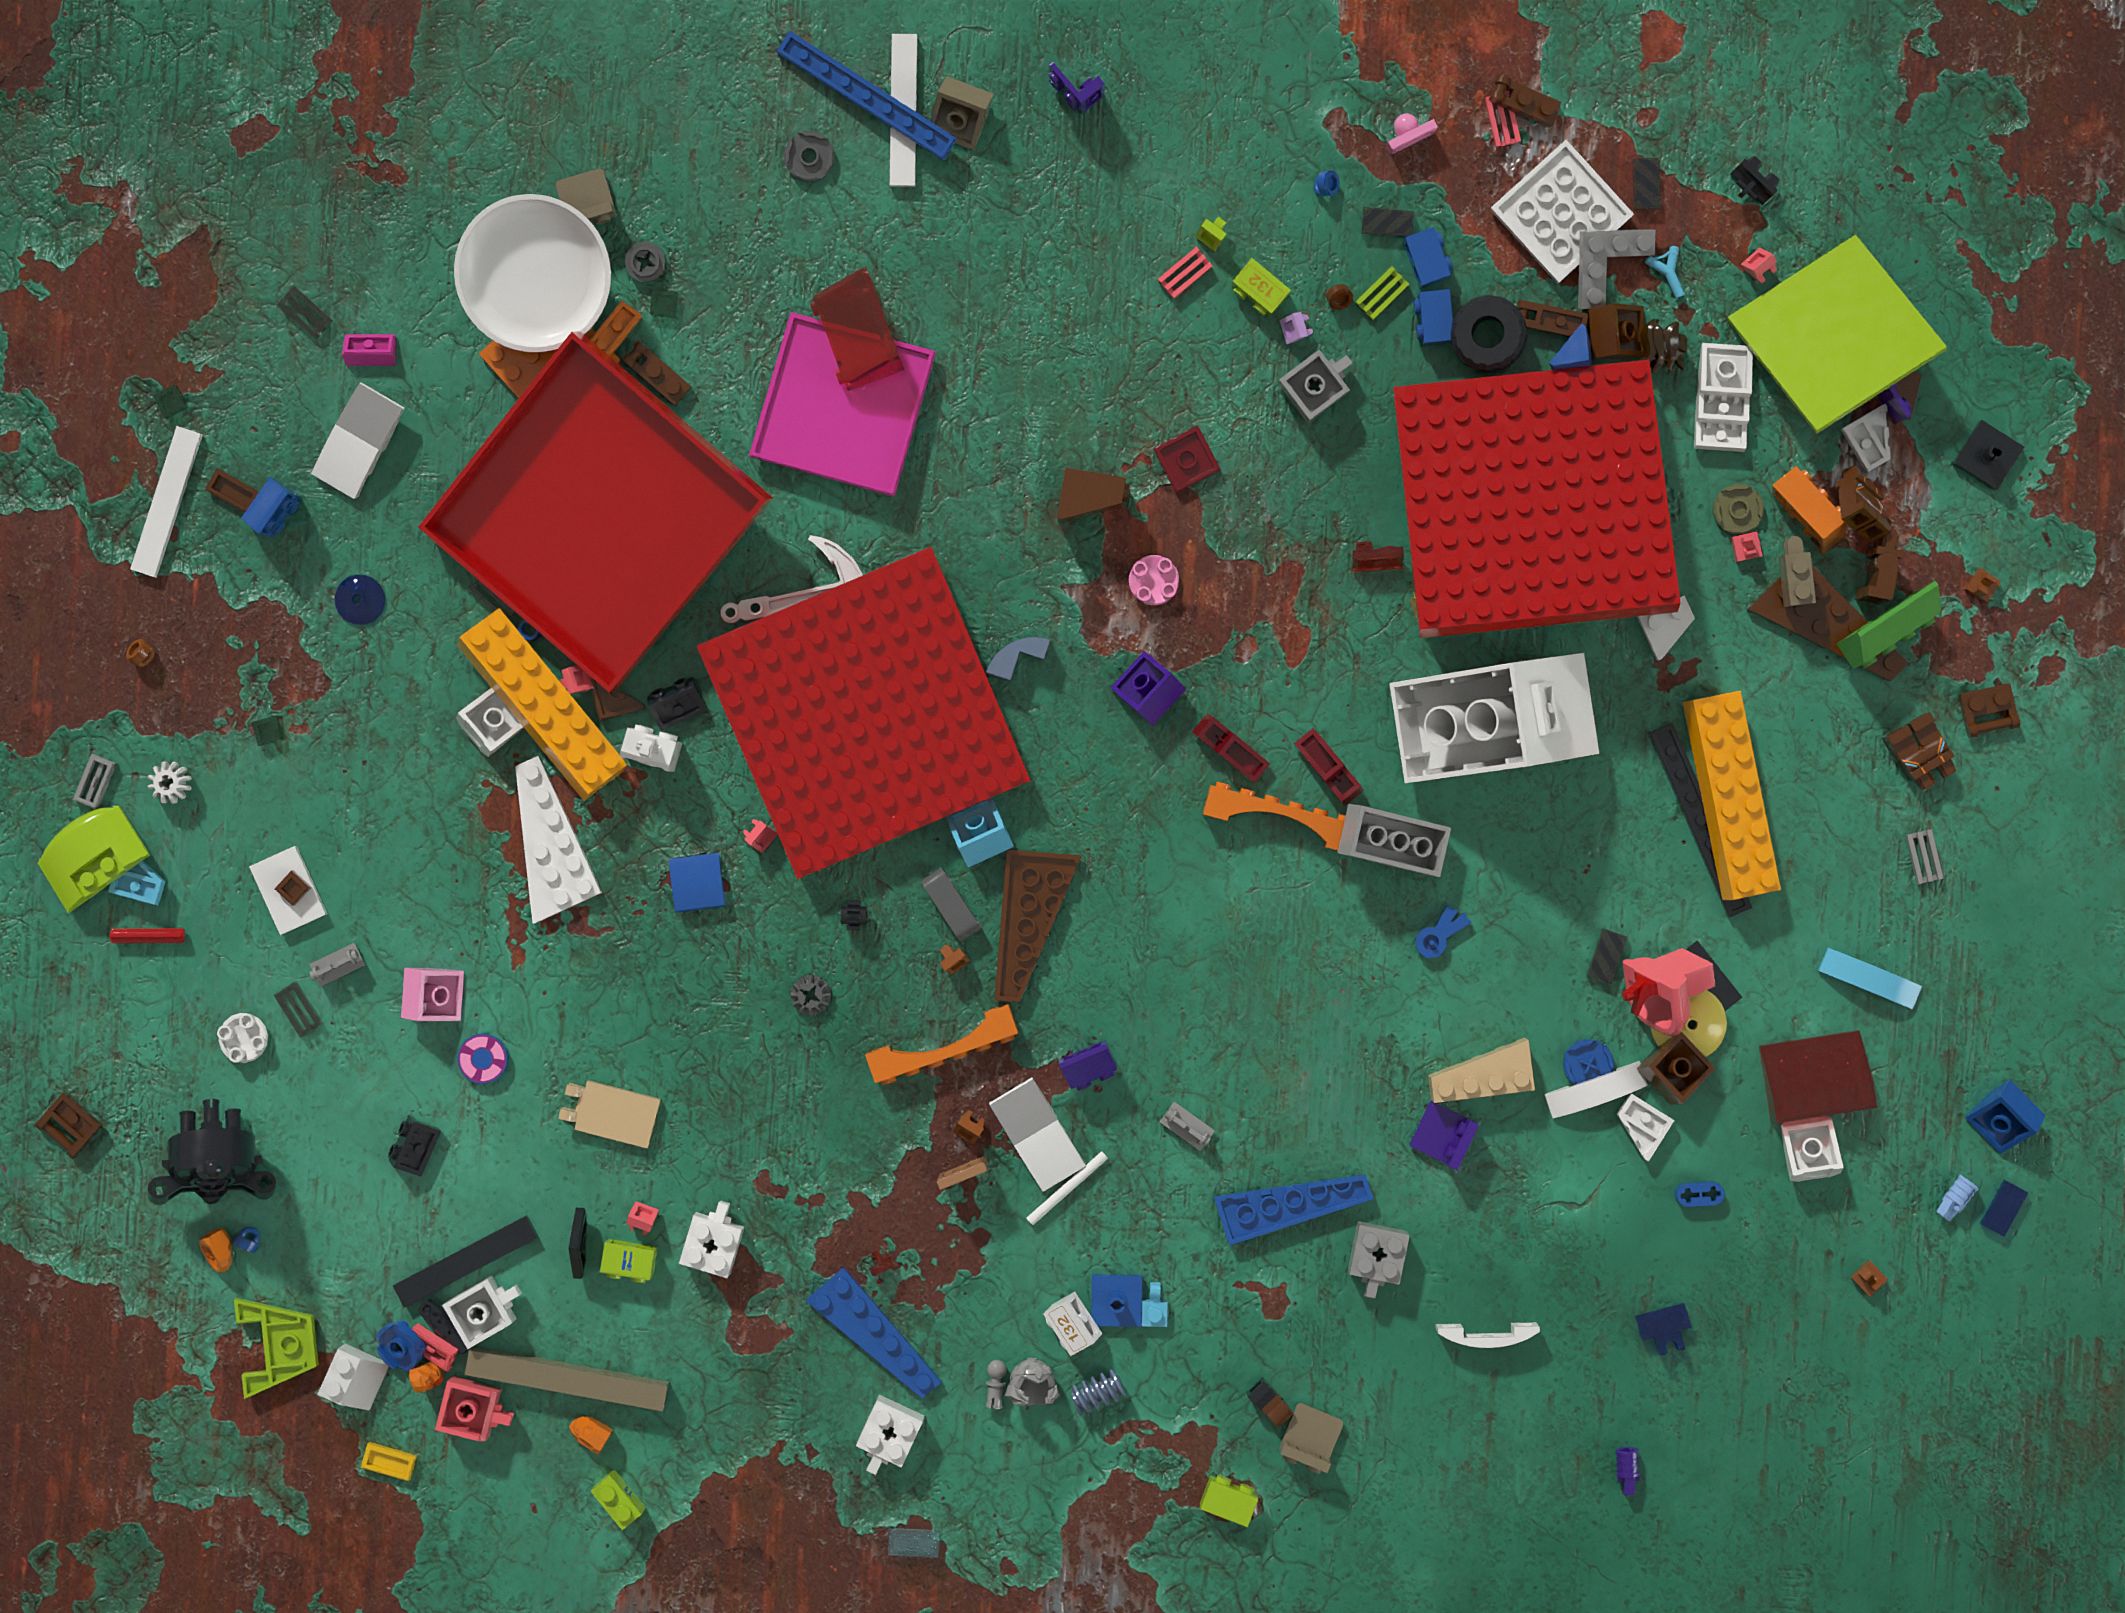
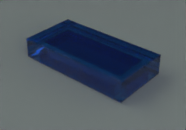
M2003 1180L1980 1224L2005 1237L2028 1192Z

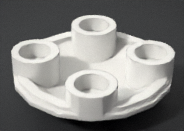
M239 1013L233 1015L217 1031L221 1050L232 1062L247 1063L256 1060L263 1054L267 1046L268 1033L266 1026L258 1017L252 1014Z

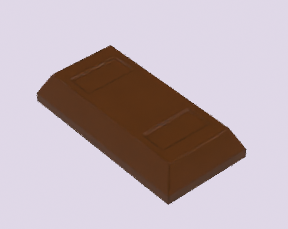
M216 468L205 488L206 491L243 512H246L259 493L256 489L219 468Z

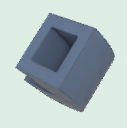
M1030 637L1014 641L995 655L986 672L1011 681L1020 652L1044 660L1050 640Z

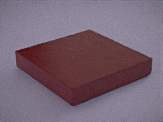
M1198 425L1153 448L1176 494L1221 471Z

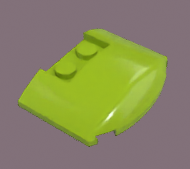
M113 806V808H99L85 813L66 825L47 845L42 857L38 861V865L66 911L70 913L150 856V853L120 806Z

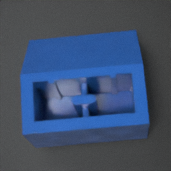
M269 477L241 519L257 533L273 538L274 535L277 536L285 526L284 520L289 514L292 515L299 506L298 500L301 496L277 479Z

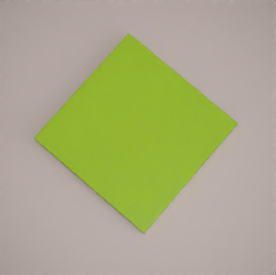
M1857 235L1849 238L1728 316V322L1816 434L1947 350L1944 342Z

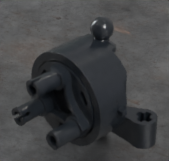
M210 1099L203 1100L204 1122L201 1123V1128L196 1130V1112L191 1110L179 1112L180 1133L168 1139V1160H162V1167L168 1171L170 1176L155 1177L149 1182L147 1195L151 1203L162 1205L180 1193L195 1192L205 1203L211 1205L219 1202L228 1190H243L261 1200H266L273 1196L276 1186V1179L273 1174L265 1171L254 1172L256 1167L262 1162V1155L256 1156L255 1135L241 1130L240 1109L232 1108L225 1110L226 1128H223L219 1118L220 1100L213 1099L212 1108L210 1107ZM261 1182H267L268 1187L266 1190L261 1189ZM156 1187H162V1195H157Z

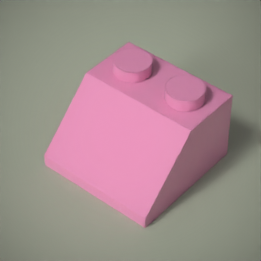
M404 968L401 1018L415 1021H461L464 971Z

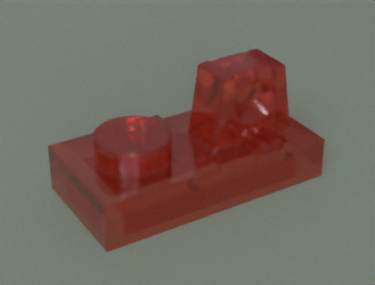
M1371 541L1356 542V550H1353L1352 572L1403 569L1404 549L1403 547L1394 546L1373 549Z

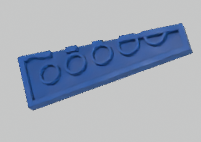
M1365 1174L1214 1196L1229 1245L1373 1199Z
M845 1267L840 1269L806 1299L812 1307L922 1399L942 1382Z

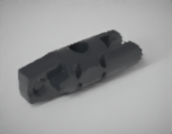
M429 1298L419 1307L418 1312L440 1338L459 1349L457 1353L464 1354L468 1349L445 1309Z

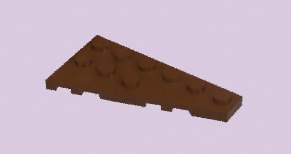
M1813 566L1816 603L1784 607L1780 576L1746 609L1766 618L1774 624L1782 626L1823 649L1837 654L1845 660L1847 659L1837 643L1868 623ZM1894 649L1886 655H1883L1882 652L1876 655L1877 661L1865 668V670L1886 681H1892L1909 663Z
M1006 850L994 1000L1020 1002L1082 855Z

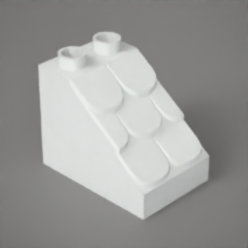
M1584 653L1513 662L1389 683L1405 783L1527 767L1599 754ZM1553 681L1562 731L1539 736L1531 685Z

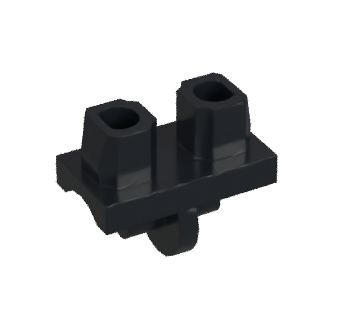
M1753 156L1748 160L1744 159L1730 175L1737 180L1736 184L1742 189L1738 194L1741 199L1747 194L1751 199H1756L1764 205L1778 191L1776 187L1780 179L1772 173L1764 177L1758 171L1762 167V162L1756 156Z

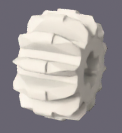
M162 762L161 768L158 766L153 767L156 775H148V779L153 780V784L147 787L148 789H155L152 795L153 798L161 797V803H167L170 800L172 804L178 802V797L181 799L186 798L183 790H191V786L186 785V781L192 779L191 776H184L187 771L186 767L179 768L178 762H172L171 764ZM173 779V784L167 786L166 782Z

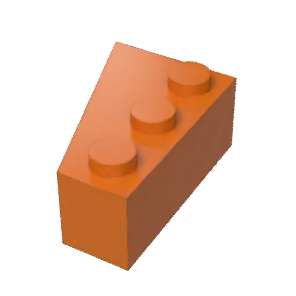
M1795 466L1772 485V494L1792 518L1795 517L1805 527L1802 530L1807 537L1812 535L1820 544L1818 551L1823 555L1846 537L1847 523L1841 519L1840 507H1835L1829 501L1830 497L1827 492L1822 488L1818 489L1812 483L1813 479L1807 471H1801Z

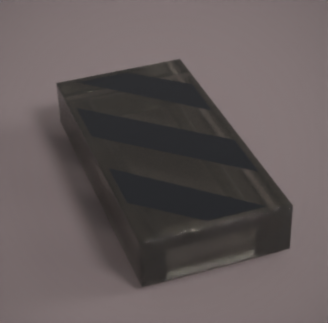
M1659 158L1633 159L1634 210L1660 209Z
M1364 207L1361 234L1394 237L1410 236L1413 231L1414 211Z
M1602 928L1586 976L1612 984L1628 936Z

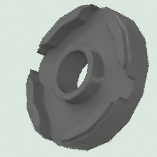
M803 131L788 141L784 150V161L788 171L796 179L803 182H816L824 179L831 172L835 153L831 143L824 135L815 131ZM807 150H812L816 153V159L812 163H806L802 159L804 152Z

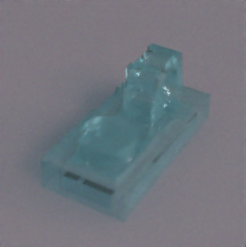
M890 1528L888 1555L938 1558L940 1530Z

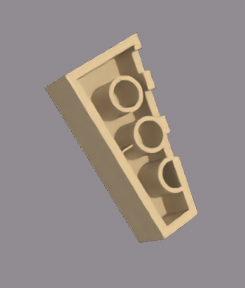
M1524 1037L1511 1044L1501 1046L1493 1051L1429 1074L1428 1081L1431 1100L1434 1103L1535 1090L1529 1040Z

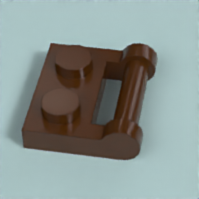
M2010 683L1958 694L1966 733L1969 738L1978 737V734L2010 727L2015 729L2020 727V718L2016 711ZM2006 710V718L1976 724L1974 721L1976 716Z
M66 1092L57 1098L35 1124L36 1128L40 1131L44 1130L68 1151L67 1155L72 1159L82 1151L83 1147L103 1126ZM52 1118L77 1139L75 1144L50 1123Z

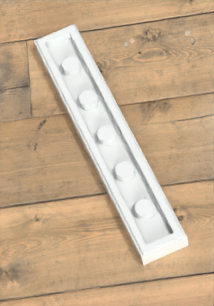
M892 34L891 96L917 112L918 36L917 34ZM891 127L890 187H915L916 143Z
M176 426L130 568L131 570L157 578L203 434Z

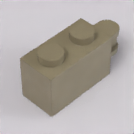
M1792 536L1784 541L1785 555L1778 557L1784 607L1816 603L1811 553H1804L1803 542L1800 537Z

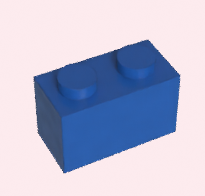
M1432 227L1405 237L1403 244L1419 289L1444 281L1450 277V271L1453 270L1450 258L1448 256L1445 257L1442 247H1444V241L1440 232L1436 233L1435 228Z
M1450 289L1419 292L1417 299L1413 300L1414 314L1419 315L1420 323L1416 325L1417 340H1421L1422 346L1450 344L1452 341L1451 329L1453 322Z

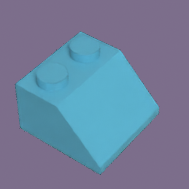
M992 797L946 816L958 849L968 867L1014 847Z

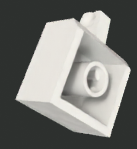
M635 725V728H627L620 751L621 758L636 760L639 763L659 767L668 772L675 771L683 745L682 742L677 741L678 736L665 732H660L658 736L653 734L654 729L642 725Z
M720 1200L716 1213L710 1211L708 1216L696 1212L693 1215L679 1264L724 1278L729 1277L744 1231V1226L731 1223L732 1218L727 1217L730 1203ZM711 1239L714 1240V1245L718 1246L713 1250L707 1244Z
M490 1276L450 1299L442 1306L467 1349L509 1326L517 1319L511 1309L513 1306L511 1300L521 1295L522 1292L518 1285L505 1291L502 1286L498 1287L493 1276ZM482 1309L484 1314L477 1315L476 1311Z
M879 1395L856 1444L857 1447L867 1451V1456L872 1458L866 1471L876 1475L881 1462L886 1465L888 1462L902 1467L923 1423L924 1415ZM889 1427L894 1428V1433L891 1435L886 1433Z

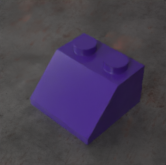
M1145 651L1111 687L1117 695L1152 726L1187 689Z
M1106 1040L1059 1059L1060 1068L1070 1088L1076 1087L1078 1091L1091 1086L1090 1081L1100 1078L1103 1081L1113 1077V1071L1117 1070V1065Z

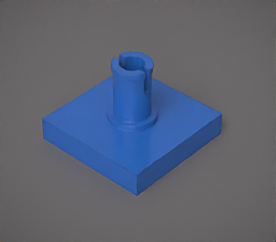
M1092 1274L1091 1317L1097 1326L1142 1327V1275Z

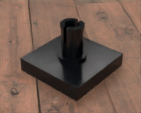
M1980 420L1952 464L1991 489L1998 490L2024 449V446L1985 421Z

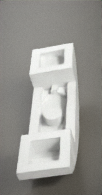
M1640 1061L1615 1069L1616 1071L1544 1094L1552 1118L1582 1111L1648 1086L1646 1078L1637 1069L1641 1064Z
M1536 1322L1511 1323V1333L1464 1334V1328L1461 1324H1435L1436 1331L1441 1336L1462 1345L1479 1348L1513 1345L1527 1340L1540 1332V1327Z

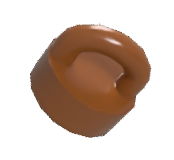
M142 639L134 641L126 652L127 660L139 667L148 665L155 655L154 648Z

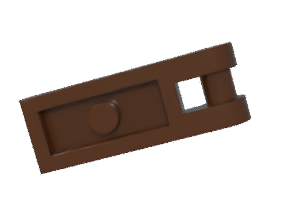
M1497 75L1495 90L1491 92L1489 97L1490 102L1547 127L1554 125L1561 105L1560 101L1514 82L1505 75ZM1505 90L1510 92L1509 97L1504 95Z
M1518 300L1517 308L1525 319L1527 329L1571 337L1581 324L1586 326L1587 313L1525 300ZM1529 311L1536 312L1534 320L1527 319Z
M638 340L633 345L635 348L629 355L626 353L622 360L676 406L692 386ZM643 354L648 359L640 366L636 361Z

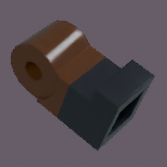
M1263 1377L1246 1392L1247 1397L1278 1427L1294 1414L1278 1392Z

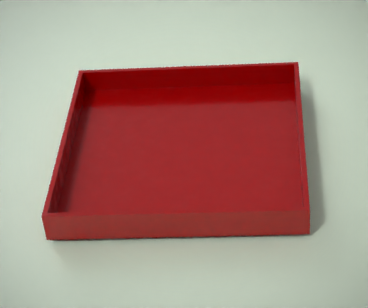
M571 331L418 528L610 693L622 685L773 497L582 332Z
M1649 360L1394 387L1393 398L1419 638L1678 612L1681 602Z
M932 546L697 645L797 879L1031 781Z

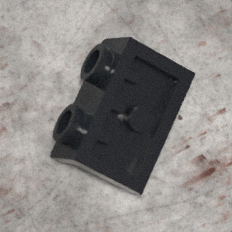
M693 677L688 679L681 678L670 687L654 690L647 697L648 707L660 731L707 711Z
M408 1115L406 1121H403L399 1127V1137L396 1144L390 1147L388 1153L389 1162L393 1168L421 1177L441 1130L417 1121L413 1116Z

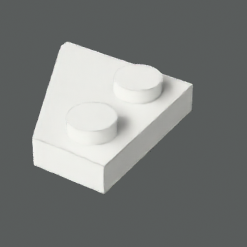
M1886 404L1881 405L1841 429L1866 473L1890 460Z
M1685 595L1680 597L1681 604L1678 612L1637 616L1656 661L1661 660L1695 619Z
M1629 1093L1617 1112V1116L1642 1157L1649 1162L1674 1120Z

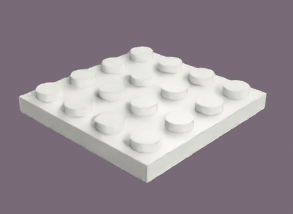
M1567 140L1561 143L1490 208L1491 212L1557 284L1579 265L1580 231L1618 230L1634 215Z

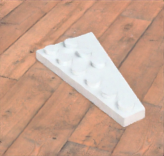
M540 756L515 766L533 924L603 893Z

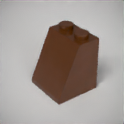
M1065 468L1057 521L1065 523L1121 508L1122 501H1128L1130 485L1125 484L1126 478Z

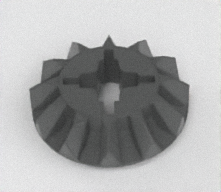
M639 242L628 250L625 257V267L629 275L635 280L648 283L658 279L661 273L664 272L666 262L664 254L654 243ZM649 255V261L654 267L646 266L642 270V264L636 258L645 259Z
M806 975L794 983L790 996L793 1006L800 1013L815 1015L827 1008L831 999V991L827 982L821 977ZM814 986H817L815 996L820 1001L812 999L807 1004H804L807 996L801 989L810 991Z

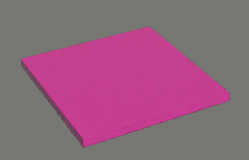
M791 312L749 457L895 497L936 351Z

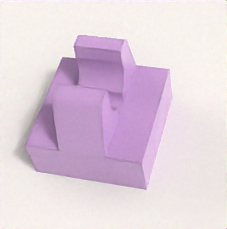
M1297 312L1279 320L1286 344L1295 343L1313 333L1312 328L1306 329L1304 321L1309 319L1308 315Z

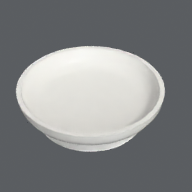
M523 194L507 197L491 204L472 220L458 244L454 262V278L461 305L471 321L486 336L503 346L515 350L546 352L558 349L571 331H580L585 334L595 324L608 299L611 285V268L608 252L600 234L581 212L571 205L549 196Z

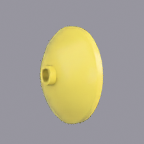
M1705 990L1700 994L1689 997L1690 1016L1681 1031L1707 1057L1721 1044L1725 1036L1727 1020L1720 1001L1711 992ZM1690 1020L1696 1022V1026L1693 1029L1688 1028ZM1651 1028L1652 1036L1658 1047L1673 1037L1664 1035Z

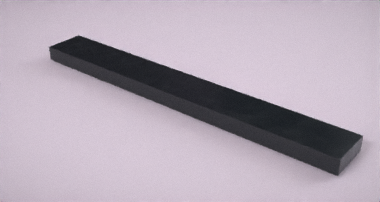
M1673 723L1649 732V737L1727 917L1730 918L1751 909L1752 905L1748 897L1736 900H1722L1699 783Z

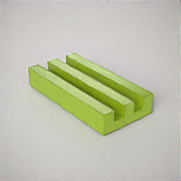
M1391 266L1355 303L1373 321L1409 286V283ZM1392 275L1394 279L1365 305L1363 302ZM1399 282L1401 286L1372 312L1370 308Z

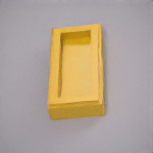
M369 1442L361 1468L410 1481L417 1455Z

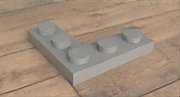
M1656 230L1580 231L1578 308L1589 309L1606 305L1607 257L1655 255Z

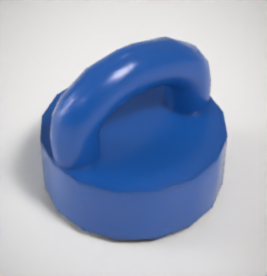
M1332 170L1319 173L1314 182L1315 193L1319 196L1336 195L1340 185L1337 173Z
M246 1227L241 1230L240 1234H236L233 1244L254 1253L260 1245L257 1243L260 1234L257 1229ZM247 1233L253 1234L252 1240L245 1237Z

